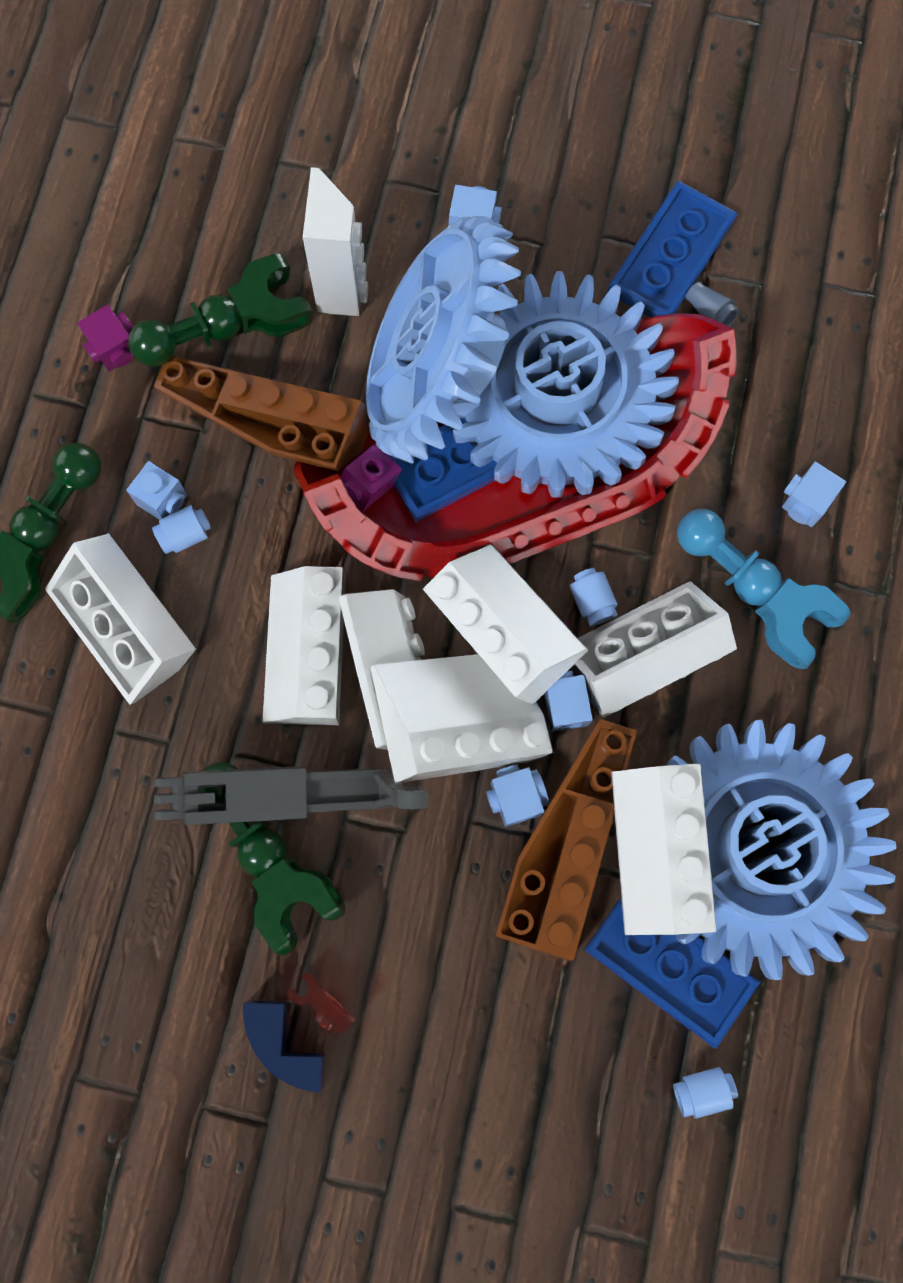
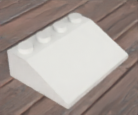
M479 654L377 664L370 667L395 784L528 763L553 753L544 714L536 702L530 704L516 698Z

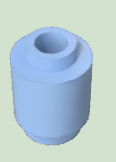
M192 505L160 519V524L152 527L154 535L165 554L172 551L178 553L208 539L206 531L211 529V525L202 508L195 511Z
M590 568L574 576L575 582L570 585V589L582 618L587 619L590 626L602 624L618 615L615 609L618 604L604 572L596 573L595 568Z
M720 1067L682 1077V1082L673 1084L675 1097L683 1117L693 1116L694 1119L733 1109L732 1099L738 1098L737 1088L730 1073L724 1074Z

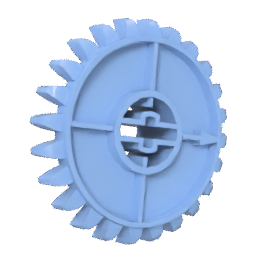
M462 217L456 223L450 224L424 247L398 285L375 340L366 383V406L370 419V434L372 439L376 441L377 447L384 453L409 463H414V456L422 460L428 459L426 443L439 449L445 447L437 422L457 430L463 428L462 422L452 404L457 399L479 404L481 401L479 395L494 376L504 351L505 340L509 338L510 333L506 330L505 321L494 312L515 307L518 300L493 287L521 276L520 270L504 263V261L519 252V247L507 242L513 235L511 231L487 217Z
M557 271L551 285L550 297L542 298L534 276L529 274L525 279L524 302L517 303L515 307L499 311V315L505 321L506 330L510 334L509 338L505 340L504 351L494 376L479 395L481 398L479 404L456 400L452 404L459 418L466 419V423L462 424L463 428L461 430L453 429L455 442H469L471 444L477 442L478 445L470 454L471 462L477 467H482L493 460L496 461L494 480L504 484L513 476L521 478V491L527 494H532L538 484L548 485L551 497H562L565 485L574 484L581 495L592 493L594 479L600 477L604 483L610 486L620 482L622 473L618 465L623 464L627 468L636 470L644 464L646 455L637 446L646 449L656 448L662 442L664 432L649 424L662 425L672 419L676 406L655 401L671 397L677 389L679 377H656L662 375L670 368L675 353L673 349H669L652 355L649 354L659 343L663 326L659 323L639 334L636 333L645 305L641 301L636 303L621 317L616 314L621 292L620 286H613L598 305L592 303L594 292L592 275L587 274L575 298L567 297V286L563 272ZM504 284L498 286L499 291L514 298Z
M755 720L747 727L743 744L739 745L732 726L727 724L722 726L717 732V752L713 753L708 743L701 736L691 741L689 746L693 763L701 765L716 932L677 934L676 939L681 944H688L699 935L705 938L702 958L709 964H716L725 950L730 951L732 971L739 976L747 977L749 975L754 956L758 957L763 974L770 980L782 979L783 956L787 957L789 964L797 973L806 976L815 974L809 949L812 948L827 961H843L844 955L833 935L837 933L841 937L852 941H866L869 935L851 915L854 911L868 915L884 914L886 911V907L864 892L865 886L895 882L896 876L882 868L869 865L870 856L881 855L896 849V842L879 837H868L866 828L886 819L890 815L889 811L886 808L859 810L856 804L859 799L872 789L875 783L872 779H863L843 785L839 779L848 769L853 757L847 753L828 761L824 765L819 763L818 759L823 751L826 739L821 734L808 740L798 751L794 750L795 724L791 723L786 724L777 731L771 744L766 743L763 721ZM674 755L667 762L666 766L686 765L687 763ZM761 812H766L780 819V821L774 819L745 829L739 835L741 827L758 822L764 818ZM788 829L790 830L792 837L768 851L769 856L755 859L746 866L744 865L742 858L769 842L767 838L780 835ZM793 865L792 869L777 871L772 874L777 885L769 884L754 876L758 873L780 870Z

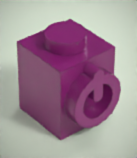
M107 304L77 322L88 340L82 345L94 363L101 360L109 372L116 367L119 368L127 365L132 360L133 356L129 350L128 337L133 326L122 311L115 315Z
M375 443L345 467L340 478L353 502L364 511L394 486L402 469Z

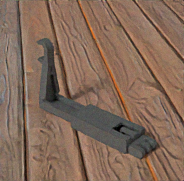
M296 766L182 772V777L154 778V787H171V793L154 795L155 804L171 803V809L169 810L160 809L154 811V819H183L185 825L307 818L308 812L391 807L399 809L428 808V791H418V787L406 788L402 783L395 784L393 774L386 768L306 771V768ZM226 786V803L208 804L215 803V793H198V787Z

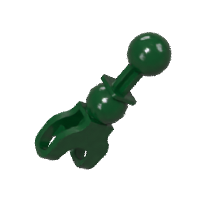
M272 254L250 262L244 269L239 283L228 287L229 297L223 294L210 295L200 303L198 308L195 302L190 303L191 317L170 325L154 319H147L137 323L130 331L128 346L132 356L139 363L149 367H157L167 363L172 358L177 345L195 338L202 337L206 347L211 346L210 338L217 341L228 340L238 333L240 327L244 334L252 331H261L269 336L283 337L309 325L314 313L309 303L302 297L282 300L271 294L273 290L285 284L290 276V265L286 257L282 254Z
M74 442L58 449L52 460V471L55 478L41 499L37 502L27 495L25 500L31 504L21 507L13 514L9 524L10 534L3 530L0 532V577L3 585L0 594V617L9 623L20 621L41 594V579L38 571L45 556L38 553V551L49 548L56 541L59 533L58 521L66 525L67 521L60 517L58 513L74 490L87 489L94 485L100 477V458L95 450L86 444Z
M216 762L206 766L201 771L237 768L229 763ZM226 786L198 787V793H215V803L208 804L226 803ZM269 821L229 823L237 837L228 844L231 848L237 847V858L240 867L247 874L256 877L251 882L257 891L258 898L254 908V924L269 947L276 954L286 956L297 945L298 937L293 929L290 917L292 908L298 901L309 903L326 920H337L345 914V903L328 875L316 870H305L298 865L294 857L286 858L287 849L284 839L276 831L268 828L271 826Z

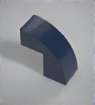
M254 1000L244 1002L243 1019L246 1034L253 1051L261 1063L273 1075L291 1086L307 1091L321 1092L324 1087L326 1053L286 1052L289 1002Z

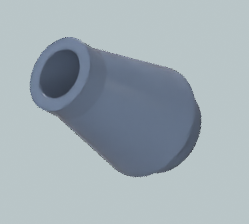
M701 282L695 283L686 294V300L693 305L699 315L711 318L730 327L739 314V309L735 306L734 300L704 286Z

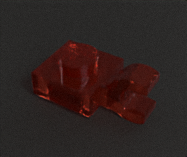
M305 972L301 977L309 984V992L302 996L293 988H290L287 991L289 999L300 1005L312 1004V1007L318 1012L314 1016L315 1020L328 1033L332 1034L336 1030L342 1035L355 1019L328 992H325L319 986L317 979L312 974Z

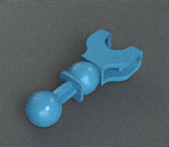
M695 509L685 514L680 520L677 527V539L680 546L693 556L710 555L731 574L724 584L728 586L733 583L734 590L742 601L750 605L759 606L755 612L764 621L765 639L768 647L791 666L807 669L816 655L814 647L803 635L802 625L806 617H812L826 627L833 628L844 625L849 619L851 613L848 606L826 586H801L790 578L782 582L781 573L773 563L765 559H755L759 555L757 550L745 557L725 539L724 523L715 512L708 509Z

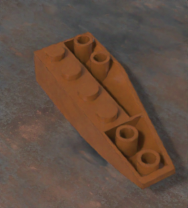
M173 356L167 363L162 365L153 386L157 391L269 454L339 471L361 454L370 431L368 412L361 400Z
M599 719L518 857L496 931V937L566 961H574L615 813L611 772L627 770L637 730Z

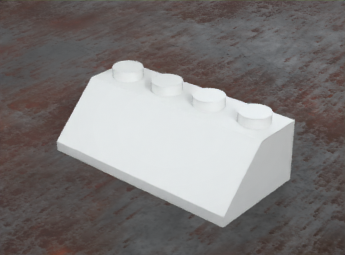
M311 167L303 242L317 313L359 316L361 303H367L368 299L364 243H361L362 223L355 222L354 206L319 168Z
M110 534L74 542L45 588L46 592L129 705L136 703L177 673L196 650Z
M492 545L449 562L423 588L425 593L516 698L530 704H534L588 651Z
M303 566L271 575L263 705L264 724L339 725L344 618L338 596L345 594L346 578L343 567Z
M689 581L579 637V641L588 651L571 669L575 676L584 675L589 701L603 717H606L647 695L653 694L670 683L686 677L701 667L719 660L736 650L737 647L729 614Z
M394 589L344 594L338 596L375 747L388 750L370 667L377 664L421 660V656L425 654L423 642L419 634L414 633L411 620L415 619V611L410 599L405 598L404 595Z
M701 765L656 766L611 772L625 935H677L716 932Z

